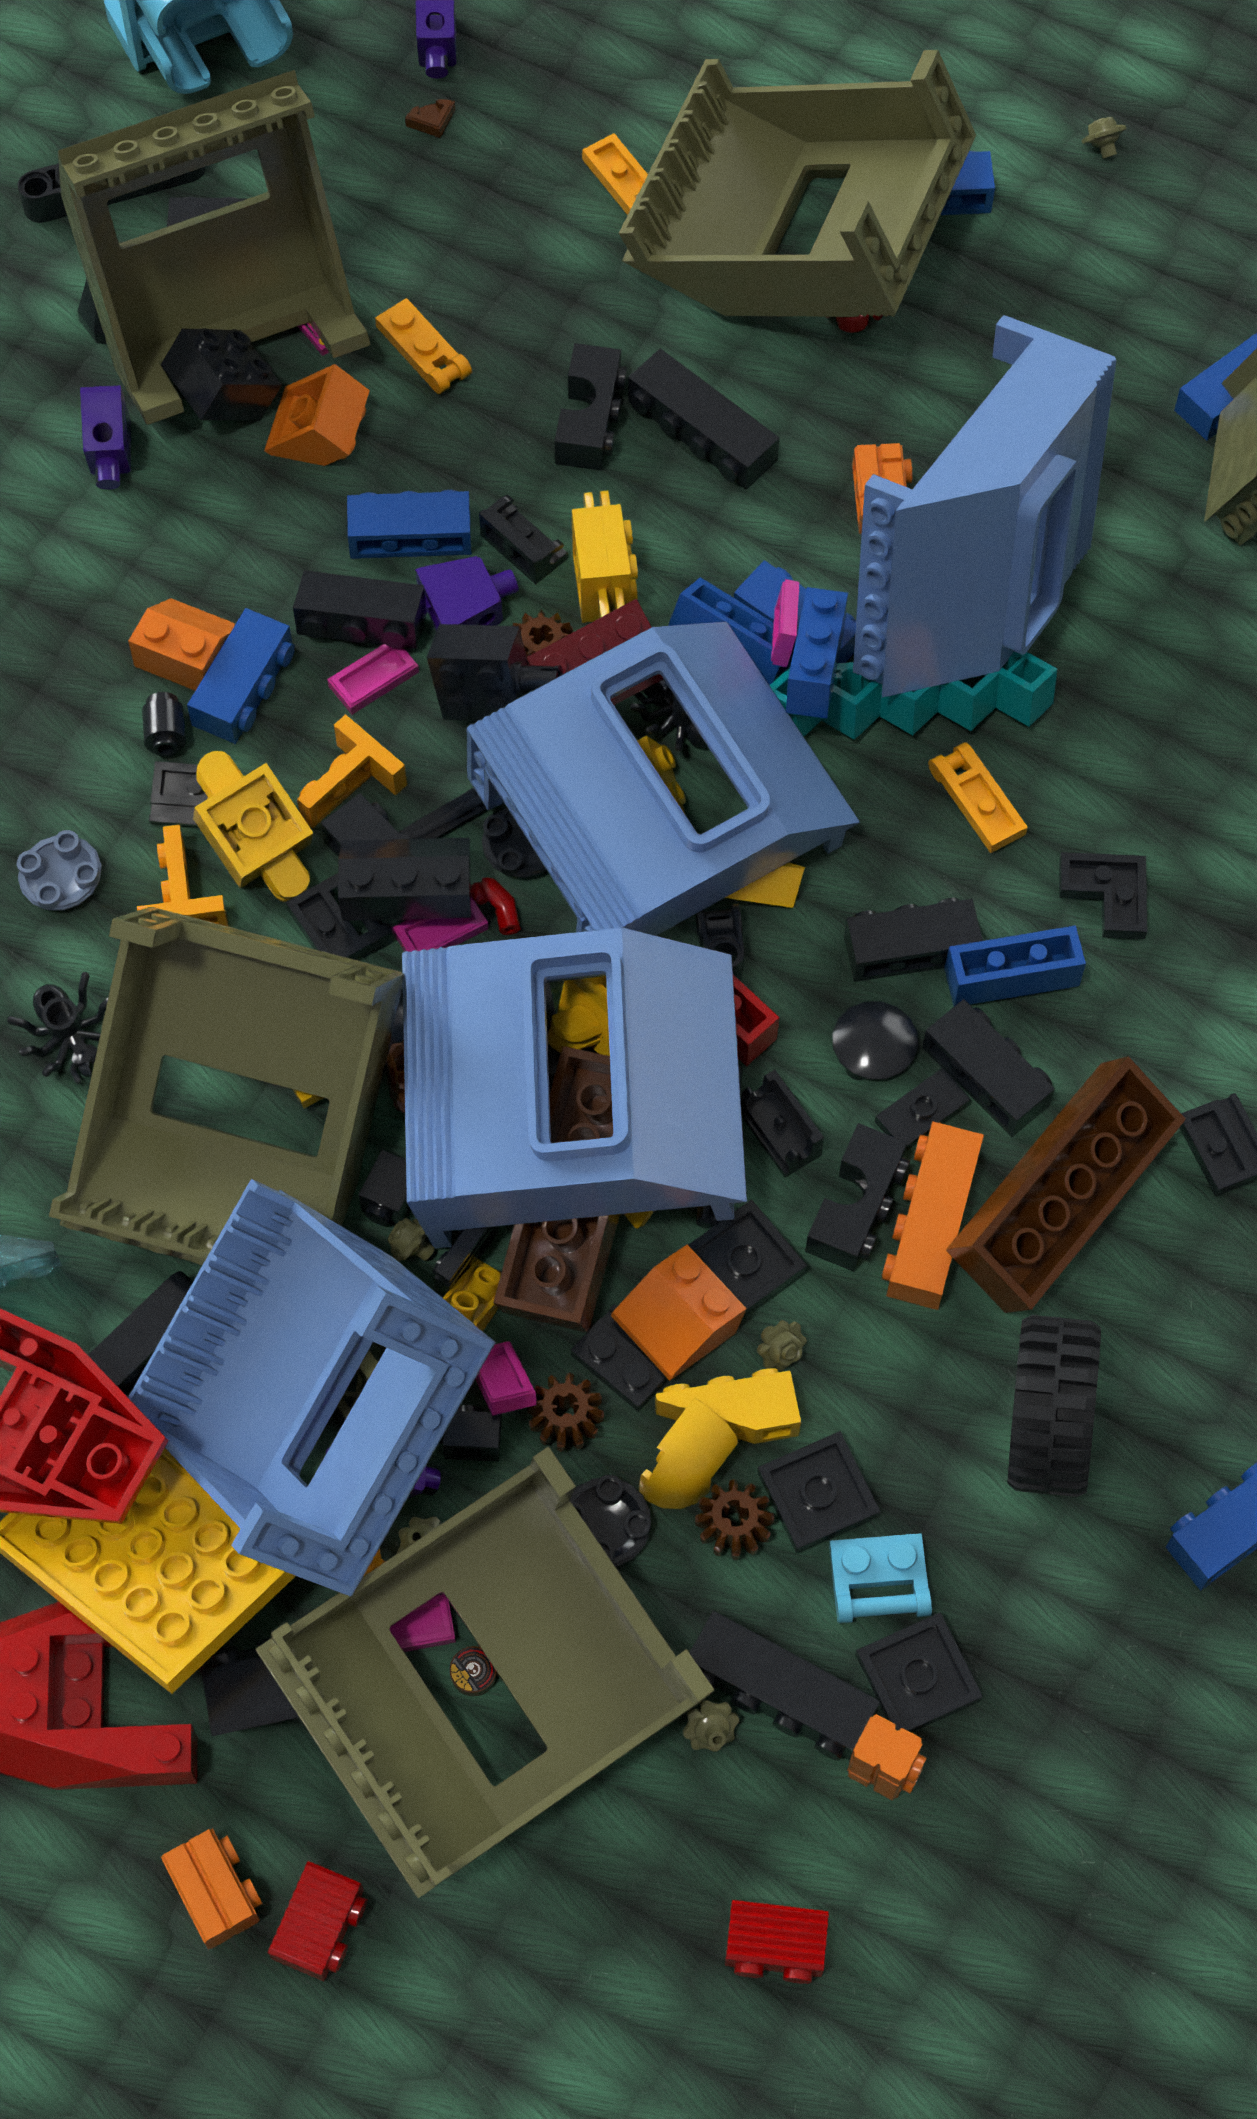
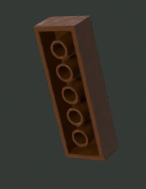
M563 1046L549 1095L551 1143L612 1137L613 1115L610 1056ZM620 1214L514 1224L493 1303L505 1314L588 1333Z
M1129 1056L1101 1063L963 1228L946 1251L1004 1313L1032 1310L1186 1120L1185 1117Z

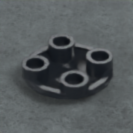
M507 807L485 819L483 823L482 846L484 856L494 869L506 876L519 878L536 876L547 870Z
M882 1001L863 1002L850 1007L838 1018L832 1033L833 1050L840 1064L845 1067L847 1075L855 1080H886L906 1072L911 1068L918 1049L917 1031L910 1017L898 1007Z
M614 1475L593 1478L575 1488L570 1501L613 1565L618 1567L634 1559L646 1545L651 1530L650 1509L642 1494L628 1482L622 1481Z

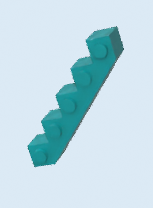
M1013 652L1000 671L882 698L883 684L854 673V662L838 663L828 718L789 714L803 737L820 721H823L850 738L856 739L879 716L913 736L937 712L972 731L995 708L1029 727L1053 704L1058 669L1028 652L1024 655ZM790 667L769 685L785 710Z

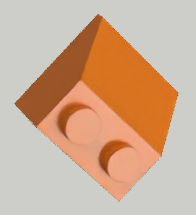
M336 364L285 386L264 451L271 456L321 466L347 458L355 448V436L359 424L366 414L365 405L370 390Z
M170 598L147 608L128 640L134 666L196 691L236 623Z
M686 1244L656 1265L615 1308L611 1317L666 1378L671 1381L735 1335L747 1308Z

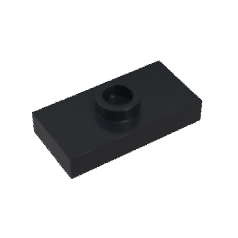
M941 1068L876 1115L875 1123L885 1134L907 1142V1151L918 1143L920 1134L924 1136L929 1135L932 1121L944 1124L969 1106L971 1099L947 1071Z

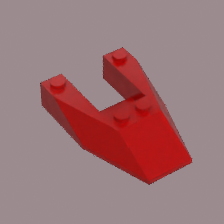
M0 1308V1367L13 1373L0 1395V1512L122 1524L169 1440L78 1344Z
M59 1601L0 1622V1774L53 1790L197 1784L198 1736L192 1724L103 1728L105 1648L114 1646Z

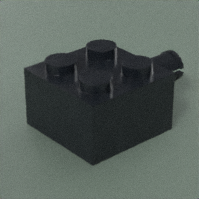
M439 624L427 655L443 720H482L485 716H490L500 708H505L509 703L564 675L561 665H528L519 626Z

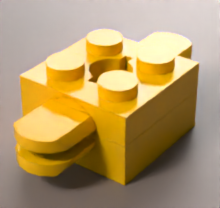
M608 490L600 491V506L594 507L592 492L583 493L584 508L572 509V555L582 623L593 622L635 599L638 600L636 585L638 570L636 555L632 554L631 544H633L631 521L623 520L621 504L610 505Z
M223 751L207 753L199 761L196 779L208 799L194 807L193 820L238 887L242 888L261 876L275 898L281 902H287L306 891L309 886L310 875L296 853L311 844L313 831L270 767L265 763L246 776H243L227 753Z
M606 976L564 981L558 1011L551 1018V1027L547 1036L548 1043L553 1049L561 1053L563 1046L579 1050L591 1046L598 1054L610 1056Z

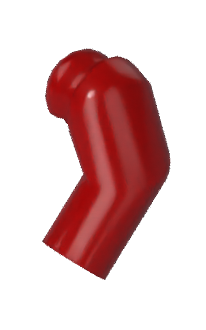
M483 877L481 882H475L471 886V895L477 904L483 905L489 901L495 908L501 934L511 935L520 930L515 899L494 878Z

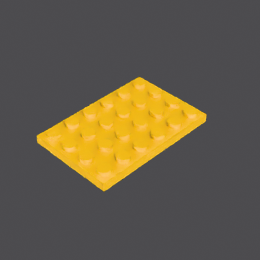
M166 1448L161 1453L122 1524L9 1513L0 1521V1554L171 1694L295 1577L293 1574L238 1554L231 1546L240 1530L238 1525Z

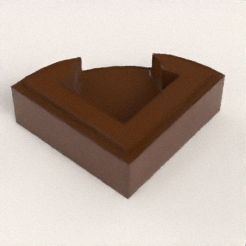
M438 99L434 104L425 105L421 108L419 106L414 107L405 117L406 127L441 138L456 110L455 101Z

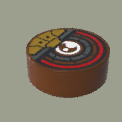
M470 1646L461 1649L455 1654L450 1663L451 1681L454 1687L464 1695H483L495 1684L497 1672L480 1647Z

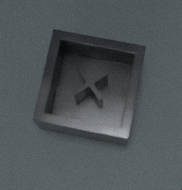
M182 328L161 363L163 369L201 420H261L282 386L271 371L270 365L262 359L253 347L250 338L244 332L237 329Z

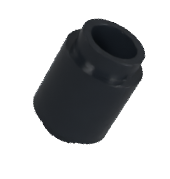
M158 692L150 695L142 708L144 746L147 750L158 756H172L186 745L184 708L179 702L178 697L172 693Z

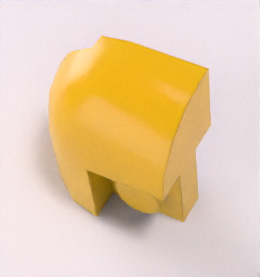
M694 1397L657 1446L660 1452L656 1458L658 1464L653 1473L646 1469L641 1474L639 1492L644 1500L667 1509H682L697 1504L701 1497H705L710 1492L711 1478L738 1444L737 1436L717 1413Z

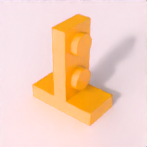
M346 714L334 724L336 744L345 753L339 755L332 762L329 771L319 780L309 782L297 798L299 812L312 829L371 776L377 779L395 796L407 786L405 764Z
M180 825L163 827L164 843L157 844L160 869L167 868L169 880L161 881L164 903L137 906V911L148 907H155L228 926L222 895L191 899L185 844Z

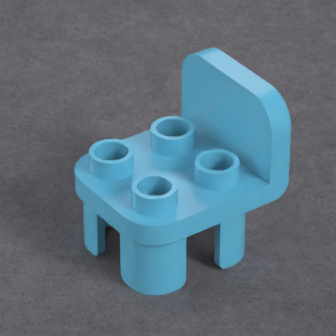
M104 0L108 22L137 72L144 70L147 63L154 61L170 89L177 93H194L207 88L211 83L210 73L194 45L230 32L248 64L252 67H261L282 56L290 46L293 38L290 18L279 0Z

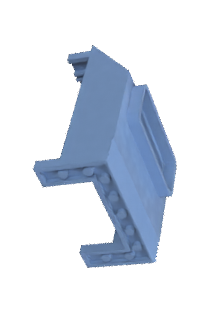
M1003 315L995 328L993 358L1011 364V368L916 486L910 489L874 474L866 482L853 672L883 684L882 698L1000 671L1013 652L1024 655L1055 615L1063 597L1065 582L1071 576L1073 569H1076V564H1080V559H1083L1084 554H1087V550L1091 548L1116 367L1115 356Z
M727 621L652 627L467 727V778L488 811L503 802L505 803L577 917L576 932L622 927L657 936L824 843L823 848L827 854L842 846L846 830L860 823ZM656 674H660L748 807L747 810L703 834H698L610 700Z
M622 927L455 945L447 948L440 947L439 949L431 948L430 950L422 949L421 951L413 950L412 952L405 951L402 953V970L404 973L403 1025L407 1204L434 1248L452 1247V1230L711 1205L717 1221L735 1219L734 1204L747 1202L732 955ZM606 976L613 1136L610 1138L551 1143L545 983Z
M251 1179L128 1398L169 1440L165 1448L238 1525L240 1530L231 1545L238 1554L351 1597L496 1342L392 1256L284 1191L274 1190ZM373 1342L386 1347L310 1484L307 1485L300 1478V1471Z

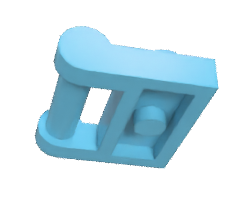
M922 1533L831 1540L829 1542L838 1624L851 1623L855 1617L916 1613L917 1617L931 1616V1596L928 1588ZM912 1584L913 1594L851 1599L849 1589Z

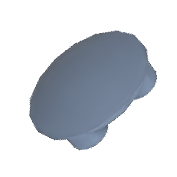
M64 830L56 836L41 840L30 850L19 855L17 859L18 881L23 895L33 905L45 910H66L80 905L93 894L100 882L102 865L97 851L87 841L80 839L71 830Z

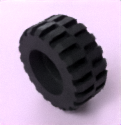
M1031 1315L1022 1319L1007 1484L1016 1491L1078 1497L1087 1493L1101 1343V1327L1094 1321Z

